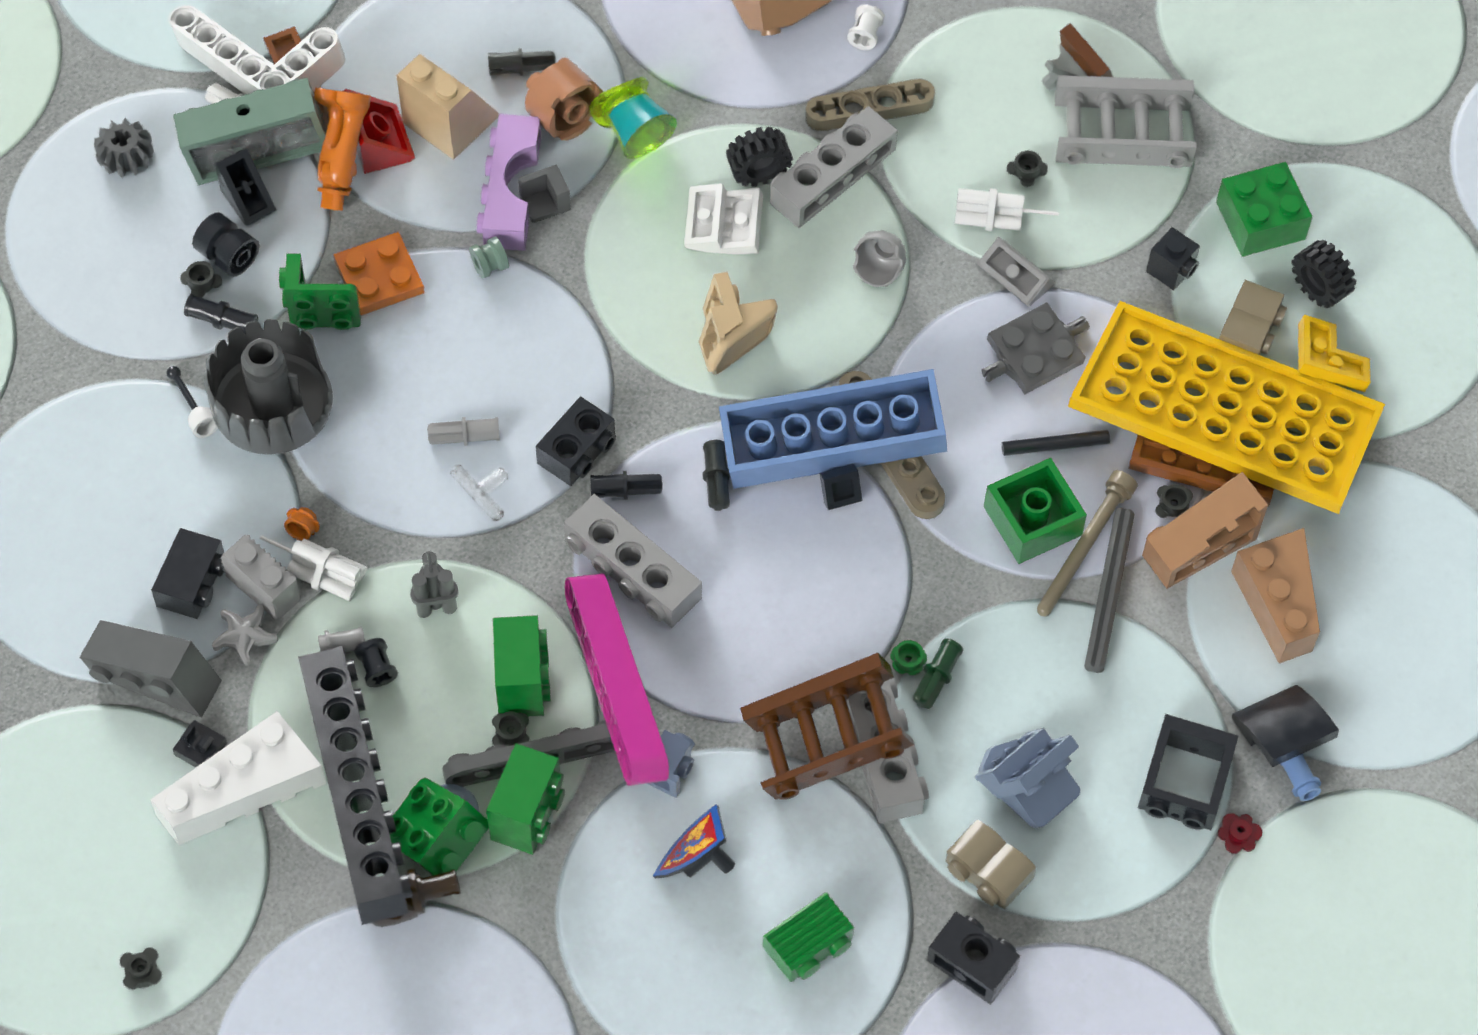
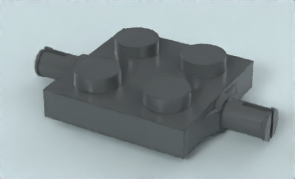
M1046 302L989 332L987 341L996 352L998 361L981 370L983 377H986L985 380L987 382H991V380L1006 373L1016 381L1024 394L1037 389L1084 363L1086 357L1075 343L1074 336L1090 329L1088 321H1085L1086 318L1081 316L1066 325L1059 320Z

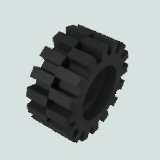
M762 127L756 128L754 133L748 130L745 132V137L737 136L735 138L736 143L731 142L728 145L729 149L726 150V157L736 182L738 184L741 182L742 186H747L750 183L751 187H757L758 182H762L763 185L769 184V179H774L780 172H787L786 168H791L792 166L791 161H793V157L786 138L781 133V130L777 128L773 130V127H767L765 131H763Z
M1317 240L1296 254L1291 262L1294 266L1291 269L1292 273L1297 275L1294 278L1296 283H1301L1303 286L1301 291L1303 293L1307 292L1309 294L1308 298L1312 302L1316 300L1318 306L1322 307L1324 305L1325 308H1329L1355 290L1356 279L1352 278L1355 273L1353 269L1348 268L1350 265L1348 259L1344 261L1342 258L1343 253L1340 250L1336 252L1335 245L1332 243L1327 244L1326 240Z

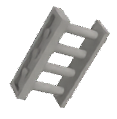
M1058 75L1055 90V106L1067 107V137H1059L1056 162H1067L1069 164L1170 166L1172 168L1192 167L1197 144L1192 141H1183L1182 111H1190L1194 94V80ZM1080 107L1101 108V138H1081ZM1114 108L1135 110V139H1115ZM1148 110L1169 111L1170 141L1149 140Z

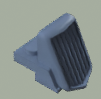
M1044 728L1030 731L1019 739L987 749L978 774L974 777L995 797L1002 799L1031 827L1041 828L1080 795V787L1066 769V766L1071 762L1069 756L1079 746L1071 735L1052 740Z

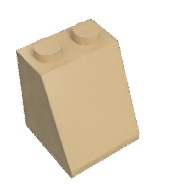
M421 54L415 57L396 75L403 124L453 160L499 117V113L475 92Z

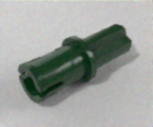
M943 639L932 662L925 665L923 670L925 674L913 695V701L917 703L918 707L932 708L944 685L950 683L952 679L951 672L959 656L964 651L963 647L956 641Z

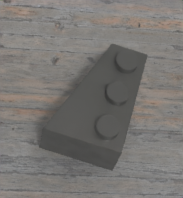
M103 620L99 621L79 657L89 668V674L94 679L103 683H113L200 718L203 717L222 681L191 641Z

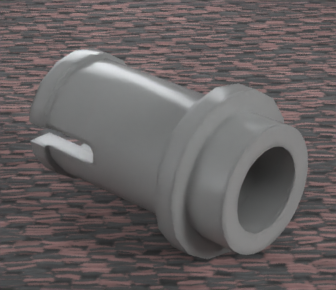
M362 627L330 634L326 630L324 631L325 635L318 636L320 651L342 646L345 654L354 652L359 644L365 642Z

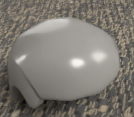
M884 230L867 232L854 248L856 259L853 269L862 281L874 287L889 286L899 277L906 263L905 246L892 233Z

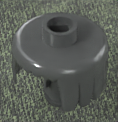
M274 319L264 321V330L258 321L248 322L245 327L246 334H244L241 327H235L228 333V345L224 339L220 340L215 346V354H210L206 361L204 384L216 426L231 443L252 453L281 454L305 445L316 437L325 426L331 413L333 402L331 383L321 365L312 335L306 330L299 332L297 325L287 321L283 322L281 331L278 321Z

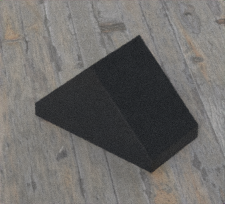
M243 148L215 163L220 190L245 226L277 210L247 148Z

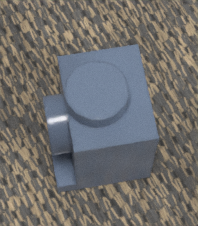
M664 730L660 737L668 758L669 776L667 781L647 784L677 798L680 793V778L686 779L694 764V759L691 758V751L695 743L691 738L682 733L673 734Z

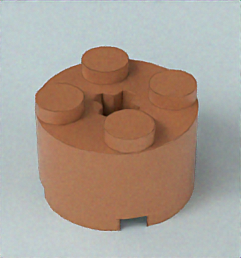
M561 58L557 63L549 66L544 71L535 72L526 82V87L529 89L525 98L526 111L530 116L538 117L540 125L554 138L559 137L561 140H571L585 132L592 125L589 119L594 111L599 114L604 104L603 90L568 58Z

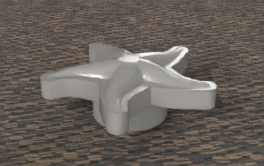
M257 605L255 611L244 618L223 609L220 614L222 619L227 621L228 630L212 643V647L215 651L223 647H233L238 652L243 664L248 666L251 664L249 657L251 652L256 650L258 646L276 643L278 637L275 633H266L260 628L264 615L262 605Z

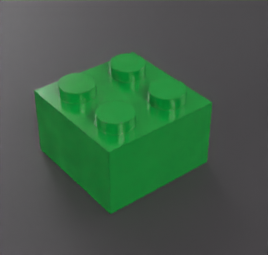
M1286 162L1226 177L1221 180L1216 203L1242 257L1306 240L1313 216Z
M1051 457L987 485L983 507L1018 564L1074 540L1083 534L1087 514Z
M538 615L493 618L495 689L498 714L511 711L525 713L528 717L544 716V702H551L547 629H539Z
M517 743L515 744L486 809L490 840L531 855L534 854L538 843H545L551 827V823L547 821L552 810H559L565 795V789L561 788L564 774L560 773L559 758Z

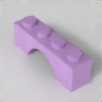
M499 114L497 127H491L490 148H494L493 156L487 155L485 168L486 176H490L489 184L482 185L481 204L485 205L484 213H478L477 233L483 234V244H486L488 239L496 236L504 249L525 251L529 228L528 203L514 196L507 186L518 172L538 165L541 144V125L538 117Z

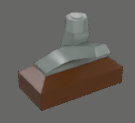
M1069 23L1060 30V56L1055 60H1047L1045 67L1049 70V73L1041 81L1046 89L1051 91L1056 88L1058 75L1113 77L1105 62L1076 28Z

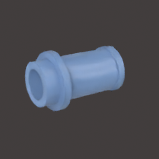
M1301 754L1281 763L1294 786L1292 789L1293 795L1299 797L1301 801H1308L1320 794L1321 789L1319 786L1321 781L1318 777L1313 776L1303 757L1304 755Z

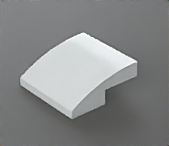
M723 183L690 187L684 240L685 247L709 253H758L763 194L760 188L726 191Z

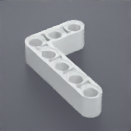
M180 6L173 10L169 17L170 25L181 48L245 95L259 89H268L285 84L291 80L308 78L314 92L315 88H319L341 69L346 60L338 35L331 28L323 27L316 29L276 64H272L193 6Z

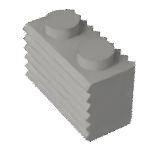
M244 535L222 554L220 559L223 563L224 573H226L225 576L255 603L262 605L264 611L273 619L279 620L300 601L296 576H292L291 571H286V567H281V563L276 562L275 558H271L270 553H266L265 549H261L260 544H256L255 540H251L250 535Z

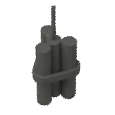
M427 551L422 555L423 566L419 573L414 574L412 577L411 600L416 605L417 614L421 618L430 616L431 609L437 610L441 607L446 614H453L457 610L458 586L453 580L452 572L448 569H443L437 563V556L434 552Z

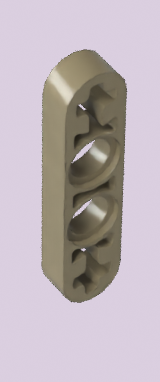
M913 79L812 98L806 105V122L809 127L817 131L841 128L846 120L854 114L848 112L845 106L848 103L854 102L863 107L861 111L869 106L885 120L921 114L932 108L935 88L928 80ZM915 93H920V95H921L922 97H925V98H924V99H919V97H918L917 95H914V94H915ZM902 95H904L906 103H902ZM882 97H891L895 100L896 104L891 107H884L878 103V100ZM834 107H839V115H836V109H834ZM822 110V113L826 116L820 117L819 113H816V111Z

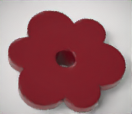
M1228 813L1223 817V827L1219 829L1218 837L1225 841V848L1230 853L1236 854L1241 852L1242 849L1246 852H1251L1255 849V842L1261 839L1263 834L1262 828L1258 824L1252 823L1253 820L1250 815L1242 814L1239 817L1234 813Z

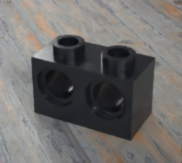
M580 396L536 445L537 464L569 486H572L579 477L584 478L590 472L594 460L601 452L606 453L613 446L616 440L615 419ZM591 428L595 429L596 431L592 433H586L583 430ZM566 453H570V454H573V455H574L573 457H570V458H563V457H561V455L566 454Z

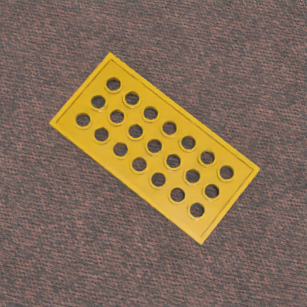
M1119 301L1068 404V407L1233 473L1240 474L1243 472L1248 479L1336 514H1339L1385 406L1384 403L1328 381L1298 373L1297 369L1122 301ZM1140 338L1146 341L1147 344L1137 345L1131 340ZM1165 352H1176L1180 358H1170L1165 355ZM1127 362L1132 364L1135 369L1127 370L1119 364ZM1207 364L1213 368V371H1203L1197 365ZM1155 375H1160L1165 377L1169 382L1160 383L1155 381L1152 377ZM1240 377L1247 384H1236L1230 378ZM1117 387L1120 390H1122L1123 393L1112 394L1107 390V388ZM1186 389H1196L1199 392H1201L1202 395H1190L1186 392ZM1273 390L1280 395V397H1270L1266 395L1264 391ZM1150 400L1156 404V407H1145L1140 401ZM1222 401L1229 402L1235 406V409H1225L1219 403ZM1297 404H1309L1314 410H1303ZM1183 413L1190 418V420H1178L1174 417V414ZM1252 416H1265L1269 422H1258ZM1331 417H1342L1347 421V424L1336 423ZM1210 426H1215L1220 428L1224 433L1213 434L1207 428ZM1286 429H1298L1303 435L1294 436ZM1251 440L1255 442L1258 447H1246L1241 443V441ZM1320 442H1331L1336 446V449H1327ZM1284 453L1291 458V461L1279 460L1275 454ZM1309 467H1319L1326 474L1317 475L1311 472Z

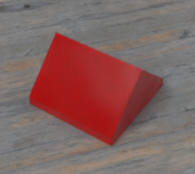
M346 88L343 90L344 92L362 94ZM372 96L370 107L363 118L357 145V154L364 174L408 163L415 158L397 104Z

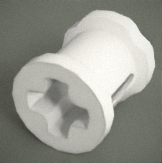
M861 5L857 7L856 22L854 27L849 30L847 38L854 47L870 50L877 43L876 33L878 27L883 24L884 14L877 7Z

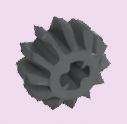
M124 118L121 124H116L111 120L110 128H100L99 137L94 139L97 162L100 166H104L109 175L117 171L118 175L123 178L126 172L131 171L137 176L138 167L148 168V159L153 157L154 149L151 144V135L148 130H143V126L139 121L130 125L126 118Z

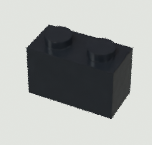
M183 528L179 529L151 589L156 607L198 619L202 608H207L211 603L214 592L212 586L217 576L221 577L225 571L220 559L222 554H224L221 540Z

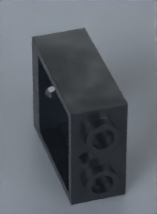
M1165 714L1137 808L1145 810L1147 814L1155 818L1168 817L1181 821L1191 829L1211 830L1217 816L1239 736ZM1166 745L1221 762L1209 804L1154 788Z

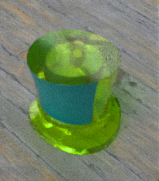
M645 76L632 79L604 91L592 101L589 108L591 117L598 125L604 128H612L627 159H636L656 150L672 136L677 126L676 118L649 97L647 92L649 81Z

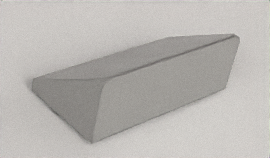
M1000 237L995 240L977 263L978 266L1028 307L1045 294L1055 283L1053 279Z

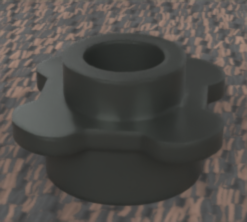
M1026 150L1017 154L1015 162L1007 164V172L1019 178L1023 186L1030 187L1034 185L1035 179L1047 174L1048 166L1042 162L1041 157L1036 152Z
M207 261L192 263L180 276L181 283L191 289V294L203 298L205 293L212 288H219L222 285V277L214 273L211 264Z
M1178 484L1159 487L1157 496L1160 499L1159 505L1155 509L1156 514L1160 518L1180 516L1189 509L1193 493L1188 488ZM1171 501H1175V502H1177L1178 504H1177V505H1172V504H1171Z
M511 711L496 714L492 719V725L495 727V736L492 738L493 745L511 746L516 743L520 744L530 741L529 736L526 734L529 717L525 713ZM513 728L514 732L508 733L507 730Z
M148 947L143 952L136 954L127 952L121 956L119 963L125 971L123 984L127 989L146 988L159 983L162 979V973L156 963L159 955L154 948ZM142 965L144 970L140 972L137 968Z

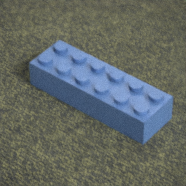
M934 369L719 406L733 489L816 475L854 464L856 467L947 452L946 431Z

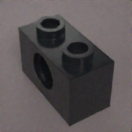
M956 911L930 944L927 961L991 1005L1017 970L1020 955L1017 954L1016 948L1010 942L1003 938H994L984 931L983 925L978 920L968 915L964 917ZM973 949L979 950L984 954L985 958L979 961L972 960L966 955V952Z

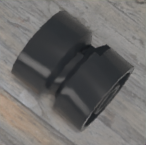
M221 212L213 213L203 220L196 229L192 240L195 250L210 261L215 260L214 264L231 277L244 273L251 266L260 247L258 240L242 228L238 229L237 224Z

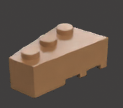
M1241 472L1167 525L1160 526L1150 532L1146 537L1142 556L1166 589L1257 540L1268 504L1246 475Z
M1304 528L1239 550L1231 572L1278 663L1312 652L1320 629Z

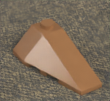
M832 0L731 1L747 29L761 31L762 36L781 33V27L797 23Z

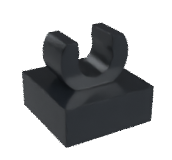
M854 464L819 473L823 500L828 510L863 501L859 472Z
M193 720L172 750L176 757L194 767H198L226 746L227 741L223 735Z

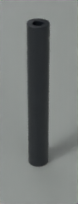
M1108 430L1004 441L1001 442L1003 456L1104 445L1110 444V435Z

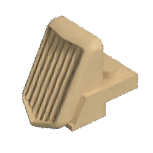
M728 272L714 274L702 308L706 321L699 344L707 370L714 375L722 372L767 338L774 326L778 309L775 299L739 304L738 288L736 284H731Z

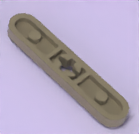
M851 371L841 377L839 385L872 379L861 371ZM922 456L880 463L915 516L921 519H932L941 514L944 509L945 493Z

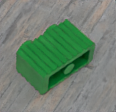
M825 892L764 934L762 947L790 982H794L798 977L804 980L812 976L820 968L822 960H825L830 955L836 958L850 948L854 927L848 918L844 916L838 905L830 898L829 894Z

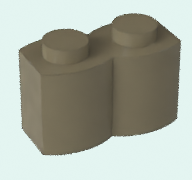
M1244 280L1219 339L1258 355L1261 353L1267 355L1275 337L1270 331L1273 325L1280 327L1287 307L1282 306L1284 294Z
M978 819L947 850L946 863L948 864L949 872L961 882L967 880L978 888L977 893L980 898L991 906L996 904L1005 909L1035 876L1036 866L1022 852L1006 843L998 833Z

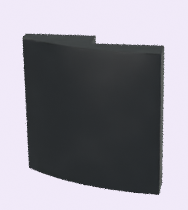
M1298 685L1232 714V719L1251 746L1257 744L1272 767L1337 738L1339 733L1338 727L1310 694Z

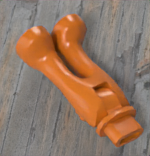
M315 88L314 100L325 106L328 110V126L317 171L318 181L323 184V187L317 188L318 192H322L320 208L343 211L345 196H350L352 190L350 185L353 177L357 174V165L355 163L357 145L363 118L370 107L371 95Z

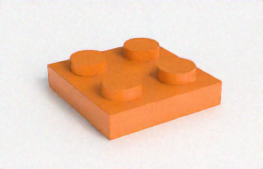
M399 231L333 254L334 262L344 284H353L357 287L361 316L425 293L424 285Z

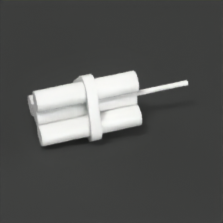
M959 188L955 224L985 227L986 231H992L993 228L1020 231L1022 212L1057 216L1059 212L1024 209V195L997 193V189L990 188L989 192Z
M260 536L261 540L292 553V560L286 571H291L292 576L310 583L311 588L316 591L323 589L350 601L354 596L359 581L366 574V566L340 555L339 550L333 547L324 548L303 539L302 542L297 540L292 549L264 536Z

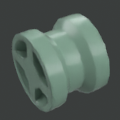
M496 236L488 239L487 243L482 246L475 244L469 247L474 267L482 279L490 276L491 272L496 269L502 271L509 268L505 250Z

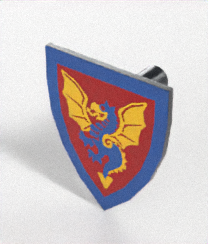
M717 804L699 817L676 840L654 872L653 877L655 879L670 877L684 872L691 878L710 861L724 874L729 873L734 868L735 862L720 848L727 840Z

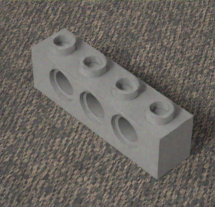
M869 106L859 114H852L846 120L843 127L835 133L827 134L820 145L810 153L802 154L796 164L787 172H780L775 176L770 185V204L797 228L802 227L896 150L898 130Z
M593 494L564 521L565 542L574 553L578 555L582 553L590 559L593 567L599 574L603 573L606 577L609 575L618 583L620 590L628 598H636L644 604L649 615L656 621L661 622L663 620L672 628L702 599V582L597 495ZM600 538H608L611 540L610 542L605 544L596 542ZM627 560H635L638 562L636 565L627 566L623 564V562ZM654 582L665 584L662 588H653L649 585Z
M895 678L885 681L881 686L893 728L901 727L906 732L908 731L906 714L903 709H897L895 698H898V689ZM862 690L850 695L846 701L858 742L861 743L879 736L874 715L866 709L868 706H871L867 691ZM915 745L904 749V752L895 758H881L861 766L878 824L919 815L923 812L924 800L929 798L925 778L923 776L918 777L915 765H918V755ZM897 772L904 778L894 781L889 779L886 774Z

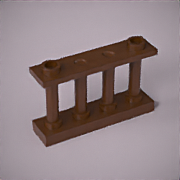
M879 653L740 707L743 721L756 732H763L775 777L762 781L761 785L762 789L775 800L793 798L802 789L878 759L895 758L901 755L904 749L914 746L913 738L901 727L893 728L881 686L885 681L894 678L890 664ZM864 690L867 691L879 736L859 743L846 700L850 695ZM830 704L833 707L845 749L824 757L812 714L815 709ZM797 718L810 763L789 770L778 727L782 722Z

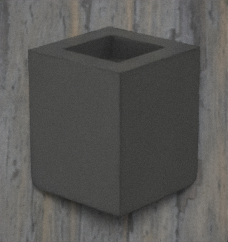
M557 164L518 179L519 197L528 203L531 222L536 223L571 210L570 190Z

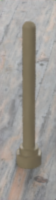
M1120 470L1112 472L1105 484L1107 496L1038 604L1037 612L1040 616L1045 617L1052 612L1118 504L1129 500L1134 494L1138 483L1131 475Z

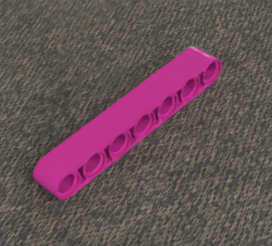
M603 573L567 577L564 586L566 603L624 780L628 786L667 781L669 765L666 751L607 578Z

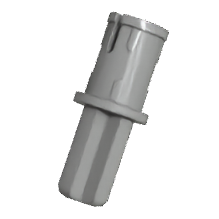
M462 417V421L430 423L427 428L428 441L432 445L464 442V446H468L467 442L500 441L498 417L480 420H466V417Z

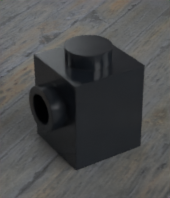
M1171 227L1152 247L1146 272L1174 291L1185 278L1189 279L1198 268L1199 261L1197 256L1200 245Z

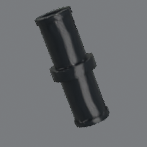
M194 294L188 296L184 306L185 316L212 323L214 328L220 330L223 327L231 330L235 327H241L244 334H246V324L251 321H258L259 318L257 314H250L230 307L228 302L220 301L216 303L197 297Z

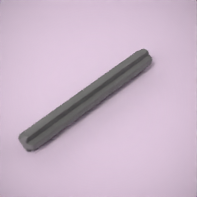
M1118 508L1115 510L1084 664L1085 669L1090 672H1103L1106 663L1135 515L1130 509Z

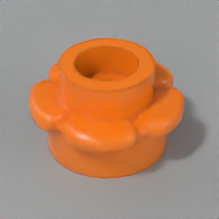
M306 507L288 510L286 514L288 518L284 523V527L290 536L300 541L303 539L308 540L311 535L313 536L315 532L319 531L320 524L312 510Z

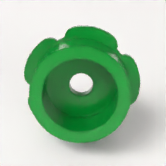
M912 640L900 642L893 648L890 654V658L893 660L892 667L899 674L917 675L923 670V665L927 662V655L922 646ZM911 657L912 661L907 662L905 658Z

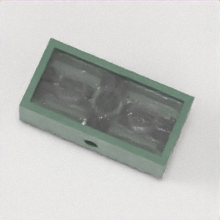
M308 78L291 80L279 86L259 89L250 94L223 99L217 103L199 108H190L184 112L173 114L180 150L198 185L217 181L215 163L243 148H247L256 168L260 169L321 152L326 135L324 117L318 102L314 100V92Z

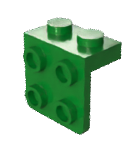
M286 254V267L279 268V287L283 289L282 304L283 308L288 309L290 323L304 330H311L316 327H334L338 330H347L351 327L361 326L358 291L355 285L306 284L301 254Z
M422 778L410 790L406 799L394 813L393 819L396 833L389 835L391 843H400L403 855L415 861L432 876L454 869L457 872L489 827L488 820L466 800L428 778Z

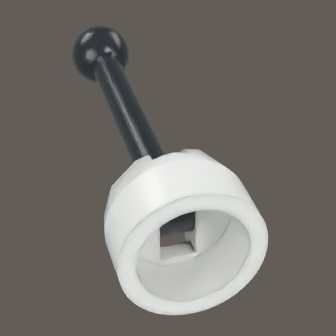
M170 366L166 372L168 378L175 381L192 409L188 417V423L193 434L198 438L212 435L217 431L218 427L214 422L211 409L208 407H198L180 377V369L177 366Z

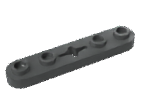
M605 720L593 727L585 729L577 727L568 728L560 732L559 735L520 743V745L559 758V764L615 751ZM494 745L486 749L485 752L472 755L459 753L451 756L442 768L446 785L454 784L464 787L501 778L515 745Z

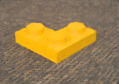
M1303 315L1298 323V373L1365 392L1371 383L1370 358L1337 349V324Z

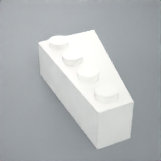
M276 711L151 799L157 818L175 841L181 845L224 827L226 822L242 815L248 817L258 813L261 807L281 800L282 803L296 797L295 793L313 787L315 789L326 784L322 765L278 711Z

